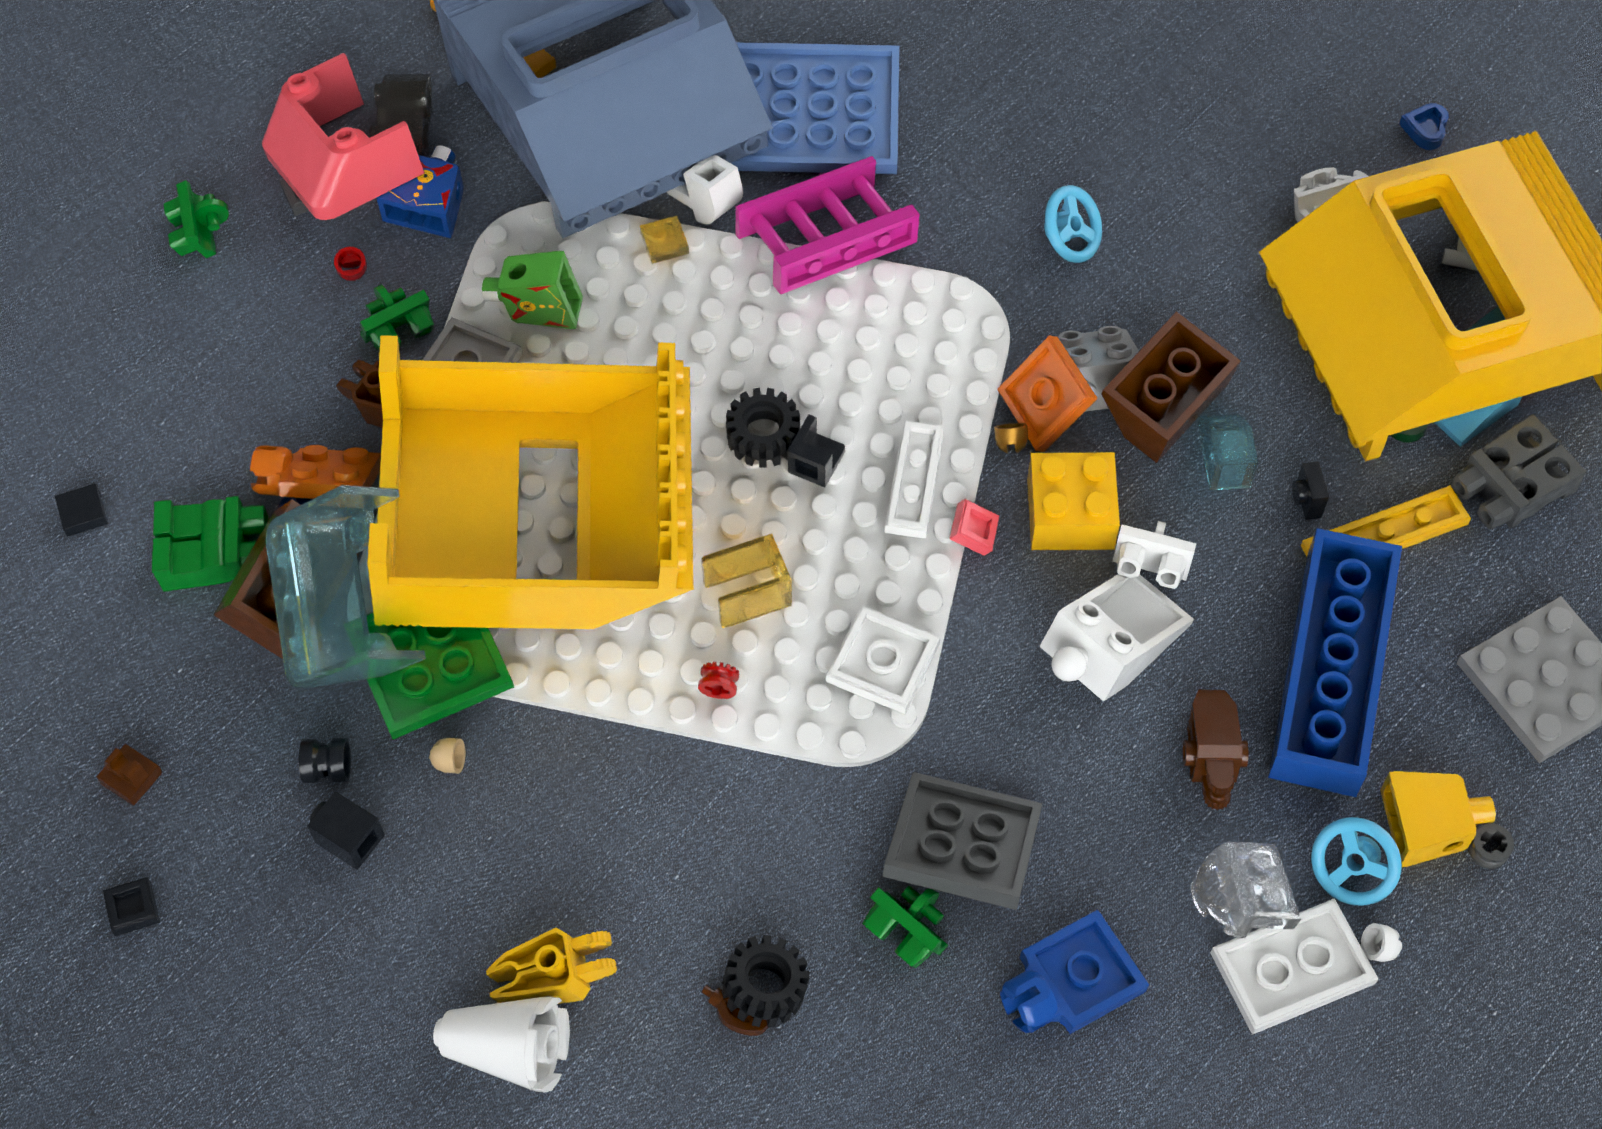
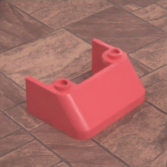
M344 53L303 73H297L288 78L282 86L262 140V146L268 160L311 214L320 220L337 218L424 174L408 124L405 121L370 138L362 130L351 127L341 128L328 137L320 128V126L364 105L349 61Z

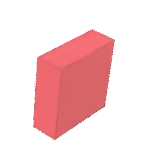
M967 499L962 500L956 507L950 540L983 556L987 555L993 549L999 515Z

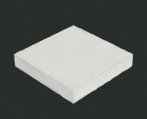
M861 605L826 674V682L906 714L940 645V636Z

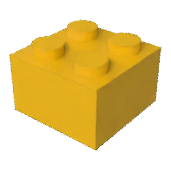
M1115 452L1031 453L1027 477L1031 550H1115L1120 527Z

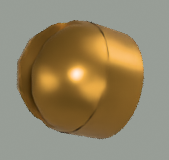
M1008 423L994 427L996 444L1000 450L1009 454V445L1015 444L1016 453L1025 448L1028 440L1027 424Z

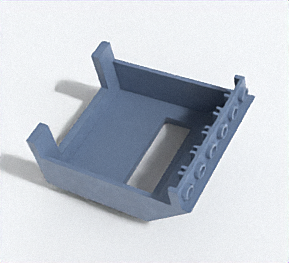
M433 0L453 79L457 85L465 82L469 83L549 199L555 227L562 238L583 231L594 224L686 184L683 174L704 159L717 155L732 163L768 146L767 131L773 129L727 20L711 0H661L674 16L675 21L543 78L536 77L523 57L656 0Z

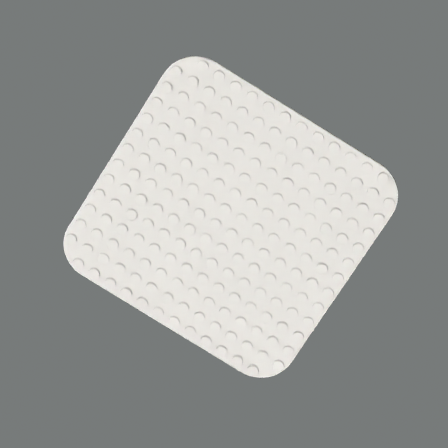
M546 201L519 207L492 222L479 236L472 249L446 324L453 317L521 346L523 355L517 363L656 366L658 342L675 343L676 360H683L684 367H690L694 590L595 629L489 628L514 684V688L493 697L835 767H855L883 760L900 750L917 733L929 708L965 546L950 540L956 507L964 499L975 503L999 397L997 389L1002 384L1010 344L1009 325L996 299L982 286L969 278L945 271L872 259L780 295L773 286L774 255L761 238L747 236L738 239L734 233L623 213L605 219L566 238H562L555 227L551 203ZM785 243L790 250L801 246ZM564 251L583 295L576 329L531 325L512 321L503 302L485 301L482 295V283L485 277H500L504 260L508 256ZM754 388H760V394L766 395L767 388L774 389L775 397L780 392L787 394V402L792 399L796 403V410H799L800 428L808 414L817 417V434L845 445V453L827 486L824 488L788 473V460L782 455L780 456V465L774 466L772 460H767V468H759V460H755L753 466L747 465L745 456L738 460L735 457L734 450L731 451L728 446L726 433L727 410H731L730 404L736 399L740 402V394L745 391L749 397H752ZM759 419L750 423L747 429L756 436H769L778 431L779 425L769 419ZM903 420L944 426L926 539L884 533ZM520 448L516 579L577 580L578 449ZM378 512L374 520V523H377ZM369 537L348 594V623L373 613L367 563ZM861 605L940 636V645L906 714L826 682V674ZM716 662L717 666H719L720 662H723V667L726 664H730V667H736V670H739L740 673L739 680L735 683L737 686L736 695L729 699H717L702 694L698 690V682L703 678L700 672L703 664Z

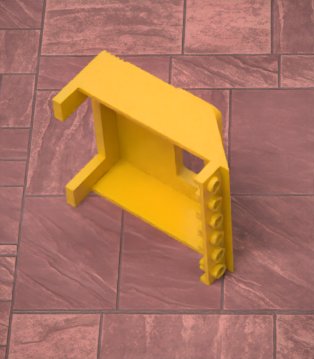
M1537 131L1531 134L1526 133L1524 136L1519 135L1516 138L1512 137L1509 140L1504 139L1502 142H1491L1354 180L1259 251L1266 265V277L1269 285L1273 289L1276 288L1280 295L1282 309L1286 318L1292 319L1296 326L1298 340L1302 349L1308 351L1312 357L1318 380L1321 383H1325L1331 394V404L1335 413L1342 416L1348 427L1349 440L1354 448L1359 449L1365 462L1381 457L1388 436L1590 376L1594 377L1602 391V238ZM1443 208L1504 315L1505 320L1467 331L1456 329L1396 220Z
M380 336L378 372L383 426L377 523H370L367 562L375 625L595 629L694 590L690 367H684L683 360H676L675 343L658 342L656 366L400 360L398 336ZM520 448L578 449L577 580L516 579Z

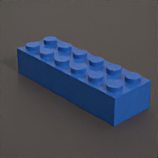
M1319 528L1316 529L1306 560L1268 778L1357 797L1367 775L1402 546Z

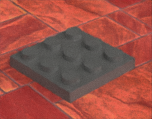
M913 772L885 860L882 877L1017 910L1043 803Z

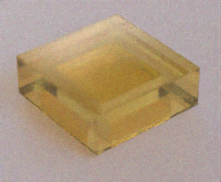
M678 216L640 225V233L652 264L689 254V245Z

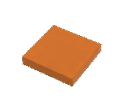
M1051 335L997 389L1017 422L1027 424L1028 439L1035 451L1045 452L1098 399L1059 338Z

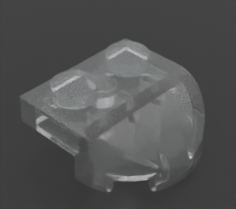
M1249 842L1222 844L1206 857L1192 879L1191 895L1196 908L1203 917L1210 914L1220 923L1224 924L1223 932L1228 935L1246 938L1252 928L1294 930L1301 920L1276 844Z

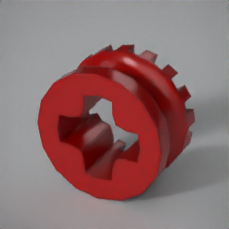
M716 662L703 664L700 671L703 678L698 682V690L712 698H732L737 693L735 683L739 680V670H736L734 666L730 667V664H726L723 667V662H720L719 666H717Z

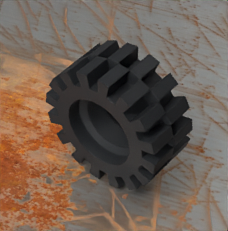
M760 388L753 389L752 397H749L746 391L740 394V402L734 399L730 404L731 410H727L726 413L728 446L731 451L734 450L735 457L741 460L745 456L746 464L753 466L755 460H759V468H767V460H772L774 466L780 465L781 455L788 460L787 451L800 430L799 410H796V403L792 399L787 402V394L780 392L775 397L774 389L767 388L766 395L760 394ZM759 419H769L779 425L778 431L769 436L753 435L747 428L750 423Z
M763 935L761 944H758L756 936L748 938L746 947L741 942L736 946L734 954L731 953L723 976L722 984L724 986L722 994L723 999L729 997L727 1007L731 1012L736 1008L740 1009L737 1018L743 1022L750 1015L754 1017L752 1026L760 1027L762 1019H767V1027H775L778 1018L784 1024L790 1020L792 1013L796 1015L800 1009L808 988L807 984L810 976L809 971H805L807 967L805 957L797 960L800 950L794 945L789 951L784 949L787 940L779 937L777 945L771 944L770 935ZM756 969L772 971L781 978L783 987L777 993L760 992L750 985L748 975Z

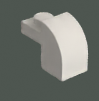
M717 155L698 162L683 174L686 184L667 191V194L692 208L696 221L702 224H711L740 202L743 197V187L738 167Z

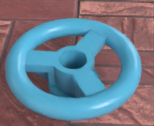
M1066 185L1053 192L1045 209L1044 229L1046 236L1054 250L1063 259L1072 263L1085 262L1094 256L1102 238V221L1098 207L1092 197L1080 187ZM1064 199L1061 210L1057 212L1059 204ZM1077 200L1084 206L1088 214L1090 227L1084 224L1081 215L1078 213ZM1081 237L1088 244L1083 250L1074 251L1068 248L1065 242L1070 241L1072 238Z
M1349 817L1333 821L1320 831L1312 847L1311 863L1317 881L1329 895L1343 903L1356 906L1377 903L1386 898L1395 889L1400 879L1402 861L1396 842L1384 828L1370 820ZM1356 831L1366 833L1379 842L1386 853L1388 865L1380 862L1381 850L1378 844L1369 837L1357 836ZM1341 833L1344 844L1342 864L1329 874L1325 864L1326 848L1330 841ZM1352 854L1360 855L1364 860V865L1357 864L1353 860ZM1370 874L1383 879L1376 888L1366 892H1354L1340 886L1351 875Z

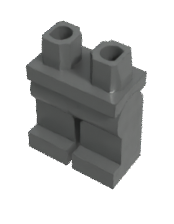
M1532 414L1487 444L1484 448H1480L1472 453L1466 467L1455 476L1452 488L1464 500L1471 498L1477 493L1482 496L1486 502L1479 506L1477 514L1488 529H1493L1505 523L1512 529L1520 524L1522 519L1531 517L1560 497L1565 499L1577 492L1586 470L1562 444L1555 448L1558 440ZM1532 432L1539 437L1540 445L1530 436ZM1559 462L1566 466L1568 475L1558 466Z

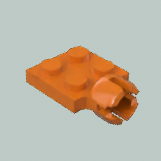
M262 445L256 447L252 454L250 471H253L258 478L256 483H251V487L254 492L260 495L363 502L380 472L381 453L368 452V450L359 447L342 451L327 450V447L322 445H309L300 448L296 453L292 454L290 449L283 446Z

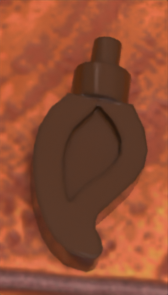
M708 985L703 988L702 993L710 998L708 1003L717 1008L719 1019L727 1028L748 1036L761 1035L768 1029L767 1020L762 1019L760 1027L752 1026L754 1017L750 1015L746 1017L744 1022L738 1019L737 1016L740 1009L736 1008L732 1012L727 1007L729 997L723 999L722 989L719 987L716 990H713Z

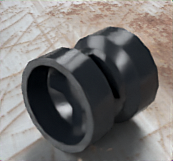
M333 738L328 745L320 743L317 739H302L299 747V772L302 783H318L321 778H326L327 776L333 782H348L351 774V750L348 738Z

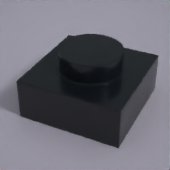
M1319 461L1302 463L1298 478L1292 484L1295 504L1302 506L1305 520L1322 518L1329 499Z

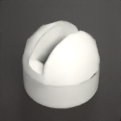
M1372 923L1365 928L1362 934L1361 948L1369 960L1386 962L1395 959L1402 950V942L1399 941L1400 936L1397 930L1387 925Z

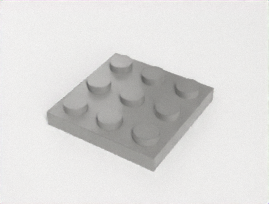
M1562 596L1460 655L1457 661V665L1539 764L1602 726V643Z

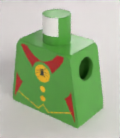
M564 251L508 256L504 260L500 277H485L482 283L483 299L485 301L503 302L511 320L516 323L576 329L583 295Z

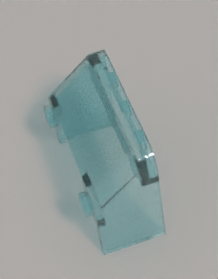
M341 485L274 518L270 522L266 532V548L284 669L287 680L293 687L314 688L382 677L426 659L425 650H396L392 639L387 634H369L357 553L368 548L370 523H375L373 510L399 498L398 489Z

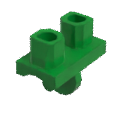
M187 180L176 184L178 197L164 203V211L169 222L175 227L183 225V227L168 234L169 245L180 256L197 250L205 258H209L216 254L213 231L220 228L219 224L228 219V206L224 201L215 199L213 194H206L204 196L192 192L191 185Z
M380 284L374 287L377 299L365 305L368 313L372 316L360 321L362 328L360 335L364 342L368 343L371 341L379 352L380 336H398L394 329L405 323L415 339L434 330V323L429 312L430 299L424 289L406 298L401 287L388 293L387 289ZM398 337L399 347H400V346H401V340H400V338Z
M908 886L901 894L911 904L908 910L887 891L884 892L878 887L870 897L875 904L862 924L883 941L898 923L910 933L894 952L913 968H917L933 952L941 955L948 944L921 921L925 916L934 925H937L943 919L944 914L934 907L939 893L934 889L928 888L920 895L915 889Z

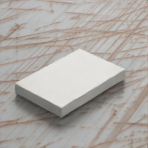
M1335 898L1212 947L1210 952L1252 1035L1370 987L1378 981L1374 969Z

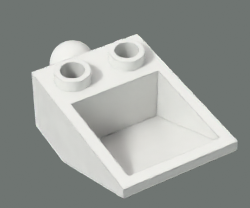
M1117 574L1059 610L1040 648L1052 657V670L1059 679L1067 682L1079 680L1102 701H1105L1128 686L1192 624L1194 619L1140 574L1134 578Z

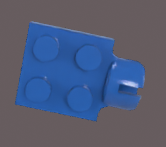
M1096 910L1022 950L1019 958L1025 966V971L1004 983L1000 997L1007 1015L1017 1010L1019 1011L1021 1017L1012 1022L1021 1032L1032 1033L1050 1022H1060L1065 1026L1069 1034H1072L1145 993L1149 983L1099 910Z

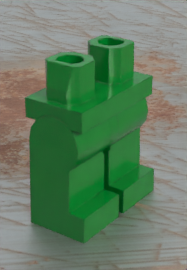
M239 496L226 497V500H208L202 504L174 506L171 500L154 501L153 535L155 538H153L152 573L163 592L223 584L234 580L256 541L248 542V535L262 533L269 521V515L265 506H243Z

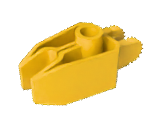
M553 928L503 953L486 970V975L497 983L513 981L490 992V997L498 1003L545 996L559 997L562 1001L558 1004L583 1001L591 989L589 982L609 977L617 971L615 959L601 958L587 963L585 960V955L611 946L610 932L597 931L572 938L562 930Z

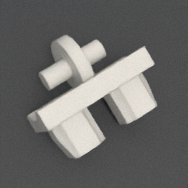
M1158 521L1155 532L1121 525L1112 562L1117 563L1118 575L1134 578L1139 576L1142 569L1157 573L1156 581L1160 586L1175 589L1181 580H1187L1196 543L1163 535L1166 523Z

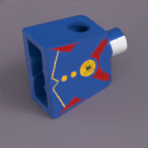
M436 146L430 158L418 155L424 174L377 197L382 221L451 238L464 186L460 167L453 164L456 158L455 153L445 146Z

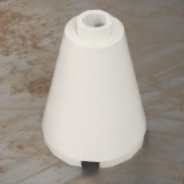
M551 996L448 1010L443 1018L438 1019L436 1022L433 1039L434 1044L439 1047L440 1054L443 1057L535 1092L545 1093L553 1090L562 1075L554 1073L557 1059L566 1060L570 1036L569 1015L566 1008H558L557 1004L562 1000L559 997Z

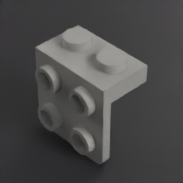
M1104 326L1094 332L1081 333L1070 330L1060 333L1056 337L1059 338L1098 398L1086 411L1109 409L1101 395L1103 389L1139 352L1128 331L1118 326Z

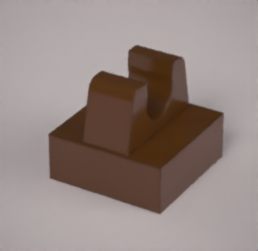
M124 744L120 750L115 748L104 761L105 767L96 778L101 785L134 806L163 772L159 765L127 744Z

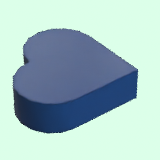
M1429 103L1402 115L1399 125L1420 148L1434 150L1440 147L1443 142L1449 113L1442 105Z

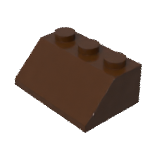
M1176 311L1103 389L1101 395L1124 438L1157 463L1229 384L1241 360Z

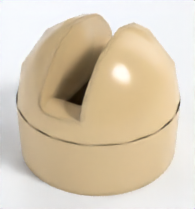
M460 738L438 740L430 750L429 759L433 767L444 773L459 774L464 767L466 757L464 741Z

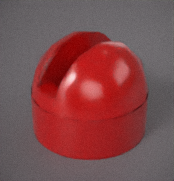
M349 246L340 249L336 253L334 266L340 277L347 281H356L361 279L366 273L367 261L360 249ZM360 266L359 268H356V269H350V270H344V271L342 270V268H354V267Z

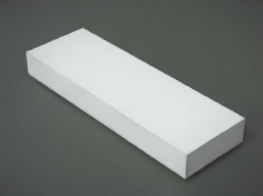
M903 420L884 533L926 539L944 434L943 425Z

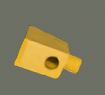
M1392 771L1388 773L1380 789L1391 836L1400 851L1402 867L1464 851L1470 846L1476 836L1477 824L1494 823L1496 812L1493 799L1490 796L1468 798L1464 779L1458 774Z

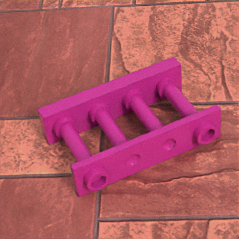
M873 156L736 206L735 235L738 239H742L758 233L774 255L773 286L780 295L917 242L920 214L912 204L892 211L874 189L876 160ZM860 195L877 218L858 224L841 201ZM824 207L827 208L843 229L826 237L823 236L807 215ZM790 220L793 221L809 242L792 250L786 246L773 228Z

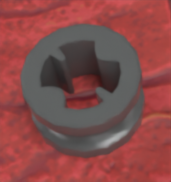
M1489 823L1482 825L1476 830V836L1469 846L1471 859L1485 869L1500 868L1506 863L1514 849L1513 837L1506 828L1498 824ZM1493 839L1499 846L1497 850L1495 849L1490 854L1483 847Z

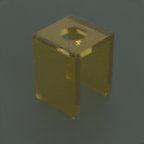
M772 533L705 555L701 558L703 582L706 588L770 568L774 578L718 598L719 620L722 628L792 606L791 577Z

